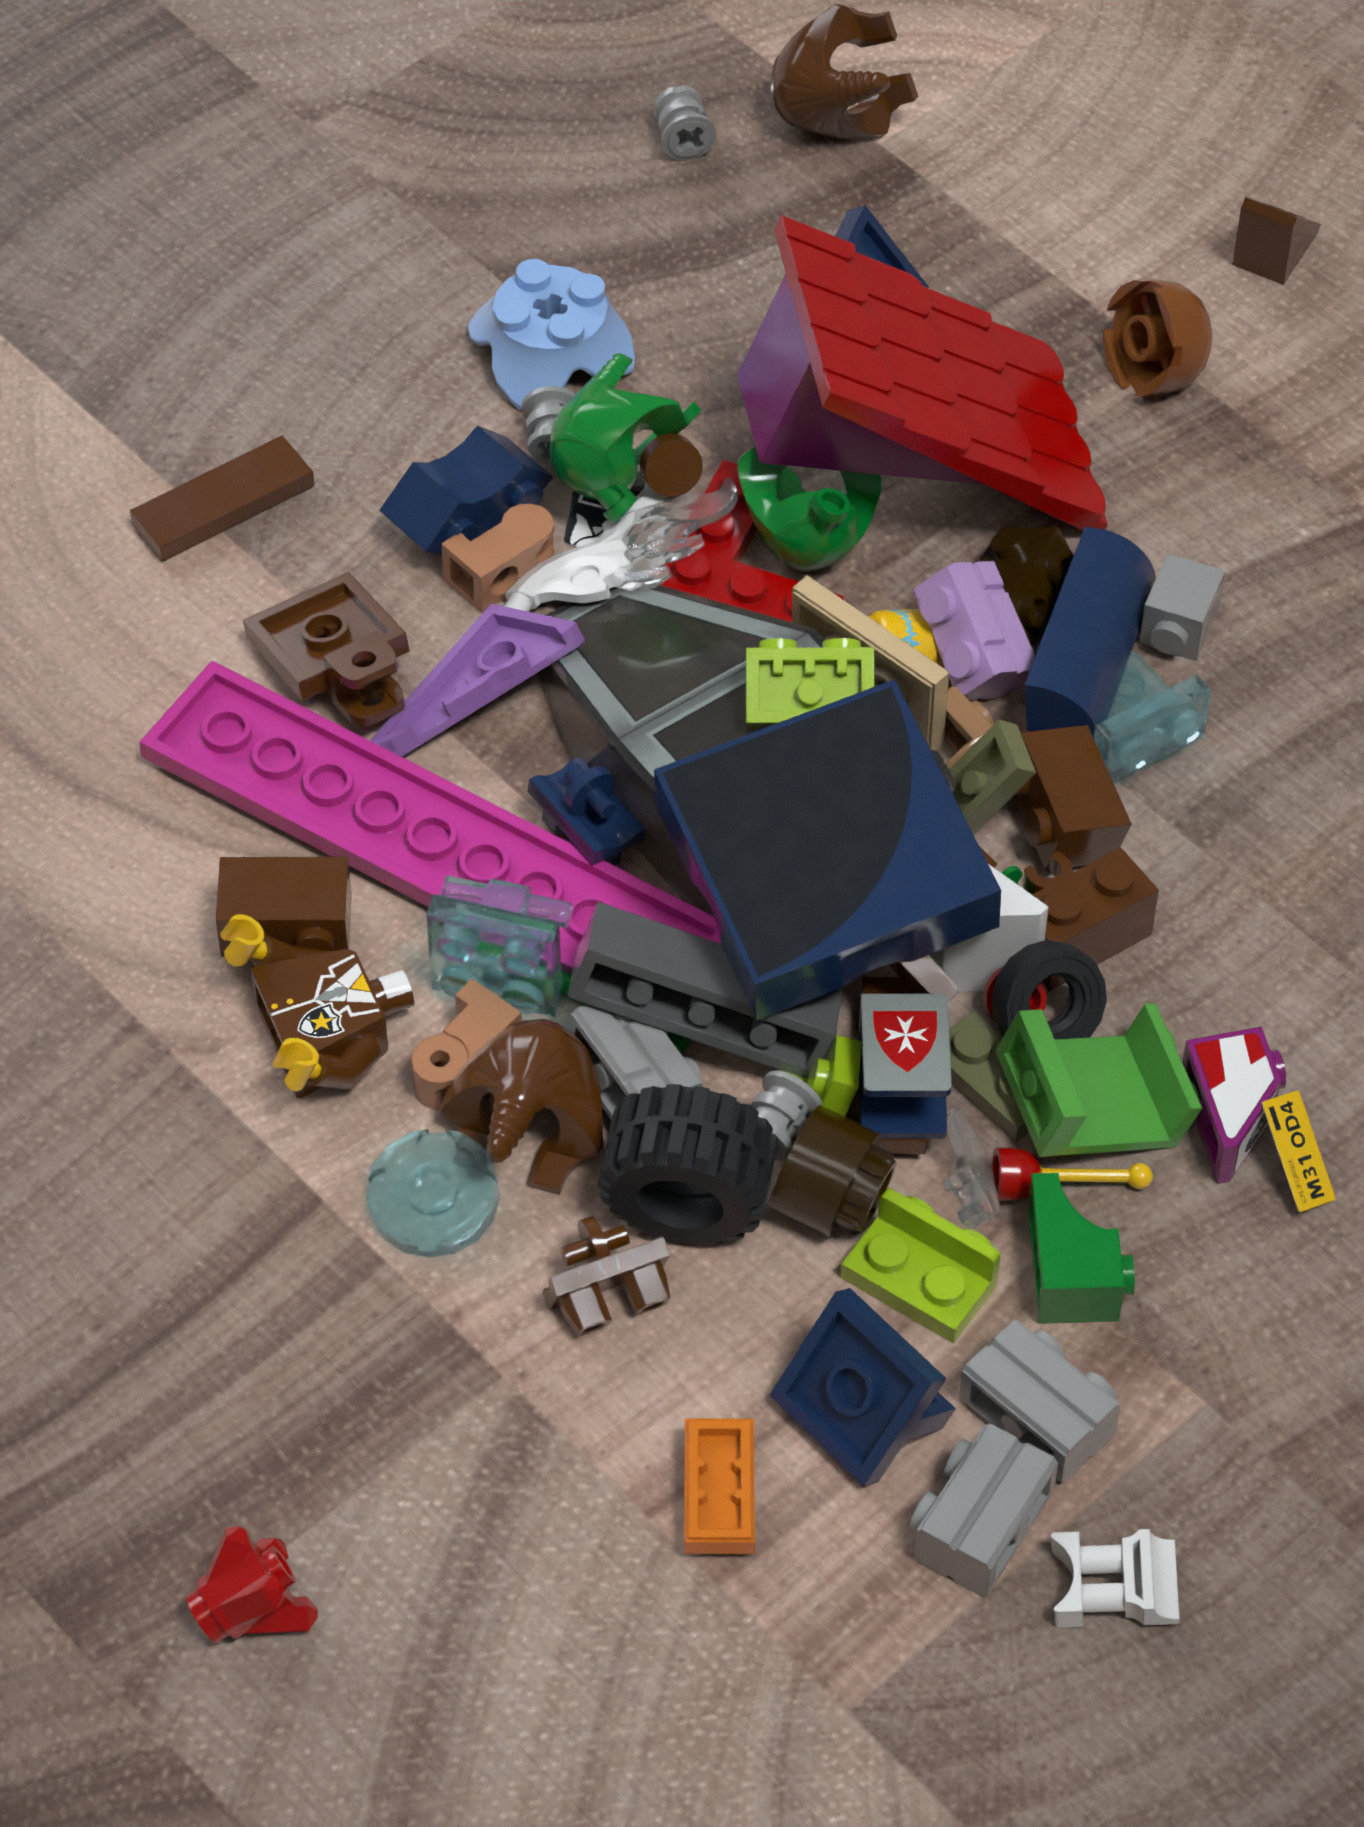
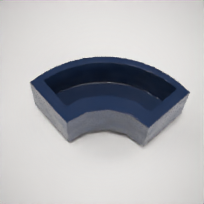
M477 425L463 443L447 455L428 463L412 462L379 511L425 552L442 554V543L454 535L462 533L472 541L501 523L504 513L511 507L529 503L539 505L543 498V490L553 479V476L508 437Z

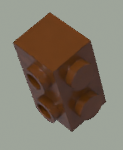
M1088 725L1021 732L1036 774L1013 797L1024 820L1026 839L1031 846L1036 848L1044 869L1049 870L1051 854L1056 851L1063 853L1071 861L1072 866L1075 867L1088 865L1119 848L1132 823Z
M220 857L216 927L221 957H225L224 951L231 941L223 940L220 933L229 920L237 914H244L255 919L262 926L264 935L295 946L331 951L349 949L352 890L348 857Z

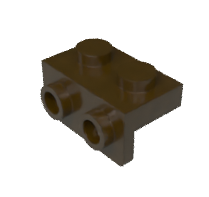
M1059 527L1001 528L992 538L990 545L978 561L995 562L1004 583L1003 589L1009 594L1031 647H1033L1049 622L1074 556Z

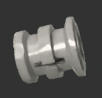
M682 85L679 87H669L658 95L654 101V116L662 135L661 141L664 151L674 159L688 161L699 158L707 153L714 145L716 131L713 122L708 118L706 110L702 106L700 94L694 88Z
M558 386L542 387L530 392L522 402V412L526 419L527 437L529 438L528 451L531 453V458L539 464L552 466L550 458V433L560 411L576 395L567 388Z
M776 1070L769 1071L762 1080V1087L765 1092H759L750 1106L759 1111L758 1117L767 1119L773 1127L772 1134L777 1137V1149L774 1160L781 1161L785 1160L793 1146L791 1140L797 1139L807 1119L819 1104L822 1105V1101L811 1086L800 1078L787 1072Z

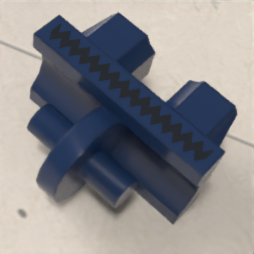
M578 757L553 774L546 776L537 775L529 779L527 792L543 809L542 820L553 833L567 835L592 865L604 860L616 866L621 861L623 851L644 842L646 828L613 793L616 779L605 767L596 766L590 768L581 757Z

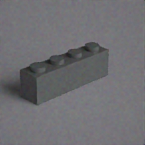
M597 902L577 949L567 997L808 1079L815 1058L825 1059L836 1036L842 988L756 1020L720 943Z

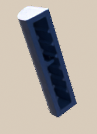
M1084 527L1025 682L1027 731L1088 725L1094 740L1100 741L1142 624L1144 605L1156 580L1152 563L1145 553L1133 542L1119 534L1104 529Z

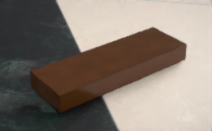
M281 435L131 509V523L160 560L163 561L314 486L313 471L284 436Z

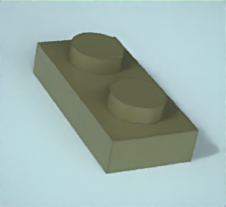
M998 719L944 775V778L973 835H975L1036 774L1018 725Z
M973 1011L949 1029L952 1085L1014 1142H1017L1029 1131L995 1052L1003 1036Z

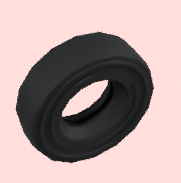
M1050 940L1026 945L1010 957L996 978L991 997L993 1019L1002 1035H1005L1018 1011L1030 1010L1029 1002L1036 986L1045 978L1058 976L1064 978L1068 985L1069 997L1067 1005L1061 1014L1053 1020L1047 1021L1054 1039L1090 1038L1101 1023L1107 1002L1105 979L1096 962L1069 943Z

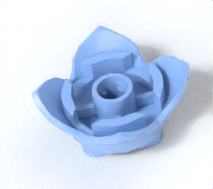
M528 259L521 262L516 269V274L504 282L496 291V295L474 314L468 325L470 339L481 347L491 345L492 371L496 383L518 410H522V402L525 396L533 390L547 386L564 388L572 373L580 369L593 377L617 353L625 354L632 359V363L628 366L624 375L634 372L635 354L632 336L625 322L609 302V297L605 293L604 281L597 275L585 274L572 267L548 265L539 259Z

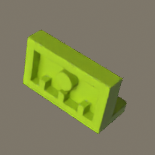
M772 638L760 641L759 648H746V728H766L874 687V647H861V642L856 639L833 638L823 641L822 648H797L795 640Z
M887 1188L879 1198L878 1217L841 1263L840 1278L954 1344L997 1287L1001 1254L981 1233L972 1229H961L937 1215L925 1201L914 1196L906 1197L891 1188Z

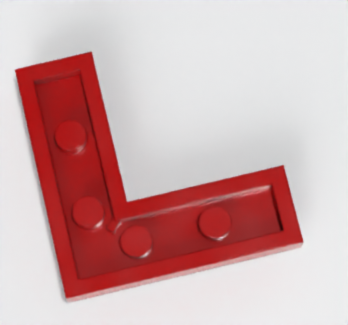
M722 460L654 583V589L792 627V591L799 581L740 563L757 529L747 508L739 480L738 464ZM834 593L844 600V596Z

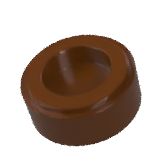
M668 433L654 438L644 448L640 458V471L643 478L656 493L666 497H676L689 492L698 483L703 470V462L699 451L686 437L679 434Z

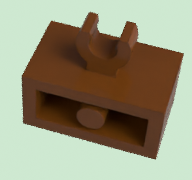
M1121 847L1073 872L1071 861L1063 853L1056 851L1051 854L1049 870L1055 877L1050 879L1038 875L1031 865L1024 868V890L1049 907L1045 940L1069 943L1091 957L1098 965L1152 935L1159 889ZM1052 976L1043 980L1048 991L1066 983L1064 978Z

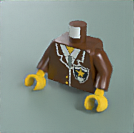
M244 914L233 916L220 933L223 940L231 941L224 951L225 959L230 965L234 967L243 966L250 958L255 965L251 967L255 1005L277 1053L272 1066L276 1069H284L286 1073L284 1082L294 1092L296 1099L322 1087L339 1089L355 1087L380 1057L384 1056L389 1050L385 1016L415 1005L410 983L403 970L369 981L357 953L353 950L331 951L295 946L264 935L262 926L255 919Z

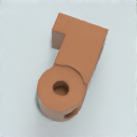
M530 503L519 504L511 507L504 513L501 523L472 541L462 533L454 535L442 543L443 580L483 613L491 604H497L506 597L505 593L523 575L539 563L554 556V522L552 515L548 510L539 505Z
M473 978L455 994L457 1016L443 1029L440 1035L427 1037L418 1043L412 1053L411 1064L417 1098L424 1106L433 1110H441L442 1100L462 1067L486 1043L504 1031L507 1026L514 1022L522 1021L521 1011Z

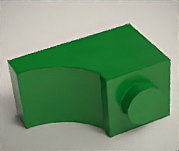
M1032 1173L1027 1213L1038 1324L1118 1322L1123 1295H1133L1135 1290L1132 1254L1121 1255L1119 1229L1099 1227L1076 1211L1062 1189L1059 1173Z

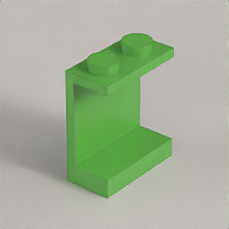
M1156 1003L1143 1005L1124 1036L1054 1039L1042 1009L1021 1010L1016 1014L995 1050L1039 1157L1177 1147L1202 1109L1198 1091L1195 1085L1190 1082L1176 1050L1174 1037L1166 1028Z

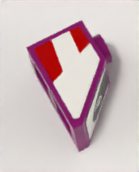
M1262 1026L1186 1040L1182 1064L1190 1082L1195 1085L1198 1091L1199 1102L1202 1106L1195 1122L1217 1184L1231 1181L1268 1125L1262 1102L1278 1097L1279 1089L1286 1086V1070L1282 1055L1277 1049L1270 1050Z

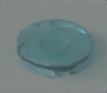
M428 1129L410 1132L390 1143L372 1165L367 1189L368 1209L371 1219L384 1240L404 1253L428 1258L455 1254L478 1241L494 1221L500 1202L495 1165L488 1159L487 1152L483 1146L462 1132L445 1129L446 1133H429Z

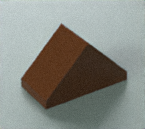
M1245 197L1240 210L1232 265L1284 285L1316 237L1321 224L1273 205Z

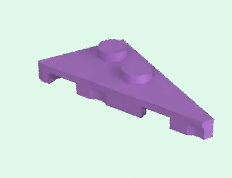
M491 604L405 700L404 710L392 715L370 741L403 757L578 648L585 639L577 623Z

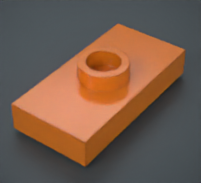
M685 1418L684 1554H755L754 1419Z

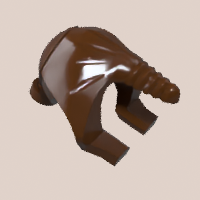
M835 4L803 26L787 42L773 64L770 96L772 104L780 117L791 126L832 138L868 140L880 138L887 134L892 112L900 105L914 102L919 97L911 73L888 77L880 72H838L831 68L830 59L836 48L843 43L855 44L863 48L895 41L897 33L890 12L873 14L861 12L842 4ZM856 103H859V104H857L855 107H852V108L848 109V107H851V106L855 105Z
M547 1019L517 1021L493 1037L462 1067L449 1086L441 1104V1113L458 1127L460 1147L455 1159L456 1167L486 1175L491 1162L502 1163L510 1157L512 1149L518 1146V1140L523 1138V1132L529 1128V1122L534 1119V1115L544 1108L550 1109L556 1114L560 1123V1130L551 1138L542 1142L529 1176L528 1184L530 1187L560 1195L567 1177L580 1163L596 1156L602 1150V1099L597 1073L587 1048L571 1031L559 1023ZM490 1093L493 1094L494 1097L492 1114L490 1112L489 1105Z

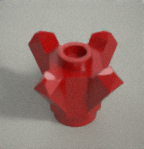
M240 1526L225 1528L207 1573L197 1580L198 1588L185 1597L193 1617L211 1641L217 1644L229 1635L236 1640L243 1634L309 1631L318 1618L317 1607L307 1596L293 1597L288 1589L289 1586L296 1582V1578L286 1561L289 1556L282 1539L261 1538L255 1544L245 1528Z

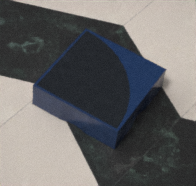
M895 679L654 769L658 811L692 883L706 898L714 913L720 933L721 945L756 1020L843 988L849 982L875 968L921 958L1000 926L1001 888Z

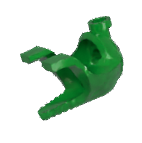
M621 353L614 354L612 359L608 360L607 364L560 411L550 433L551 463L561 483L580 495L598 500L607 509L603 515L611 523L619 519L637 501L636 496L630 489L636 481L637 465L640 463L642 452L647 444L660 435L680 433L701 412V409L694 401L684 409H681L679 402L670 398L614 389L621 376L625 374L624 372L632 363L630 357ZM642 430L653 431L633 449L635 433Z
M756 446L742 454L738 460L739 480L747 508L761 540L773 556L782 561L784 565L798 572L819 570L833 565L844 558L868 529L883 488L882 478L879 474L840 471L843 478L841 491L834 488H822L819 491L805 492L802 488V483L798 481V475L792 469L787 468L786 465L760 463Z

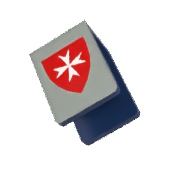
M861 994L858 1041H862L859 1072L860 1124L880 1133V1139H944L947 1136L948 1128L946 1097L951 1094L952 1087L948 995Z

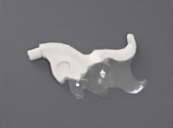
M637 465L636 481L633 486L645 487L636 496L637 501L614 523L607 519L602 524L604 529L602 536L594 542L554 555L523 575L505 593L507 602L504 606L529 612L537 608L541 603L553 600L575 603L605 600L611 597L610 589L613 587L625 591H641L660 585L672 577L668 566H658L687 557L704 546L701 534L688 537V535L702 526L718 521L735 507L738 500V491L735 483L731 478H727L720 490L709 494L685 493L676 497H666L656 493L648 485L641 474L640 465Z

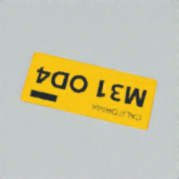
M1296 1090L1263 1101L1262 1106L1298 1211L1303 1212L1334 1201L1335 1194L1300 1092Z

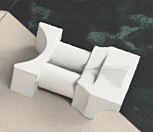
M1139 1529L1135 1534L1122 1538V1545L1080 1546L1079 1532H1054L1051 1534L1052 1553L1068 1567L1073 1577L1069 1592L1054 1607L1055 1626L1057 1628L1083 1627V1613L1125 1611L1126 1618L1135 1619L1143 1625L1179 1624L1175 1540L1156 1537L1150 1532V1529ZM1081 1574H1124V1583L1082 1584Z

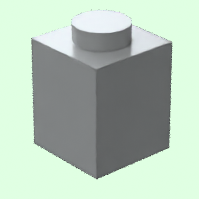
M1167 553L1144 605L1139 644L1155 648L1165 654L1178 655L1197 661L1219 611L1225 570Z

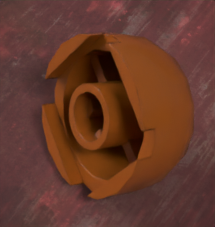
M1133 280L1119 287L1110 299L1107 311H1115L1112 329H1103L1102 341L1106 364L1115 382L1122 389L1128 388L1131 385L1136 392L1134 395L1139 397L1160 396L1187 387L1205 369L1212 349L1213 331L1211 321L1202 300L1182 284L1165 280Z

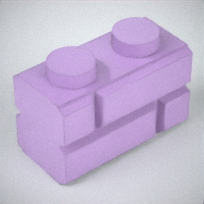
M994 561L975 562L973 564L972 562H954L938 571L912 591L920 612L932 631L937 651L945 670L949 672L952 686L955 685L968 700H976L980 697L981 699L999 698L1008 694L1026 682L1035 659V654L1009 594L1003 589L1004 583Z

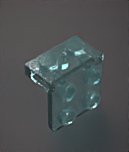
M1131 652L1108 719L1095 725L1094 740L1113 783L1205 736L1212 690L1198 674L1169 688L1140 654Z

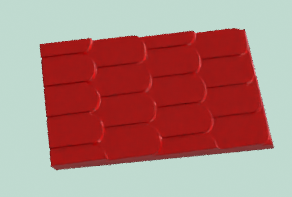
M780 216L774 228V233L786 274L737 374L760 463L983 484L1078 529L1084 530V527L1106 529L1108 523L1104 514L1106 510L1105 497L1101 488L1093 479L1090 470L1091 453L1087 444L1079 435L1076 426L1078 419L1077 410L1072 399L1064 389L1062 382L1064 378L1063 366L1055 351L1047 343L993 322L990 312L924 287L910 273L857 253L854 243L786 216Z

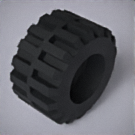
M666 1084L664 1088L651 1086L641 1089L640 1094L630 1093L623 1098L622 1105H617L613 1112L598 1181V1188H600L599 1196L604 1204L610 1206L609 1211L617 1219L627 1221L628 1226L639 1232L651 1234L655 1238L663 1237L665 1241L670 1240L689 1245L722 1244L724 1240H739L744 1238L745 1233L754 1232L759 1227L760 1220L764 1217L777 1149V1137L772 1134L773 1127L767 1119L758 1117L759 1111L752 1106L739 1103L737 1098L726 1093L710 1091L709 1088Z

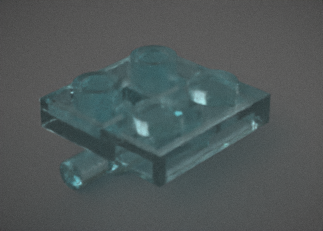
M447 875L442 886L441 895H433L426 913L432 989L445 992L447 995L455 998V994L473 978L521 1011L522 1014L538 1013L555 1017L562 999L560 927L568 928L572 916L573 903L531 894V887L498 879L492 878L489 884Z

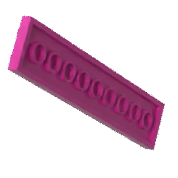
M213 660L139 742L142 758L332 857H348L349 866L466 927L471 923L572 975L578 946L597 902L721 944L718 924L714 916L604 860L592 865L575 845Z

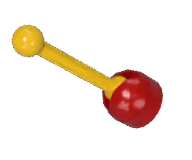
M996 1147L992 1157L991 1185L995 1201H1017L1029 1197L1032 1173H1059L1060 1182L1129 1183L1135 1189H1144L1153 1180L1152 1170L1144 1163L1133 1164L1129 1169L1042 1168L1038 1159L1029 1151L1019 1148Z

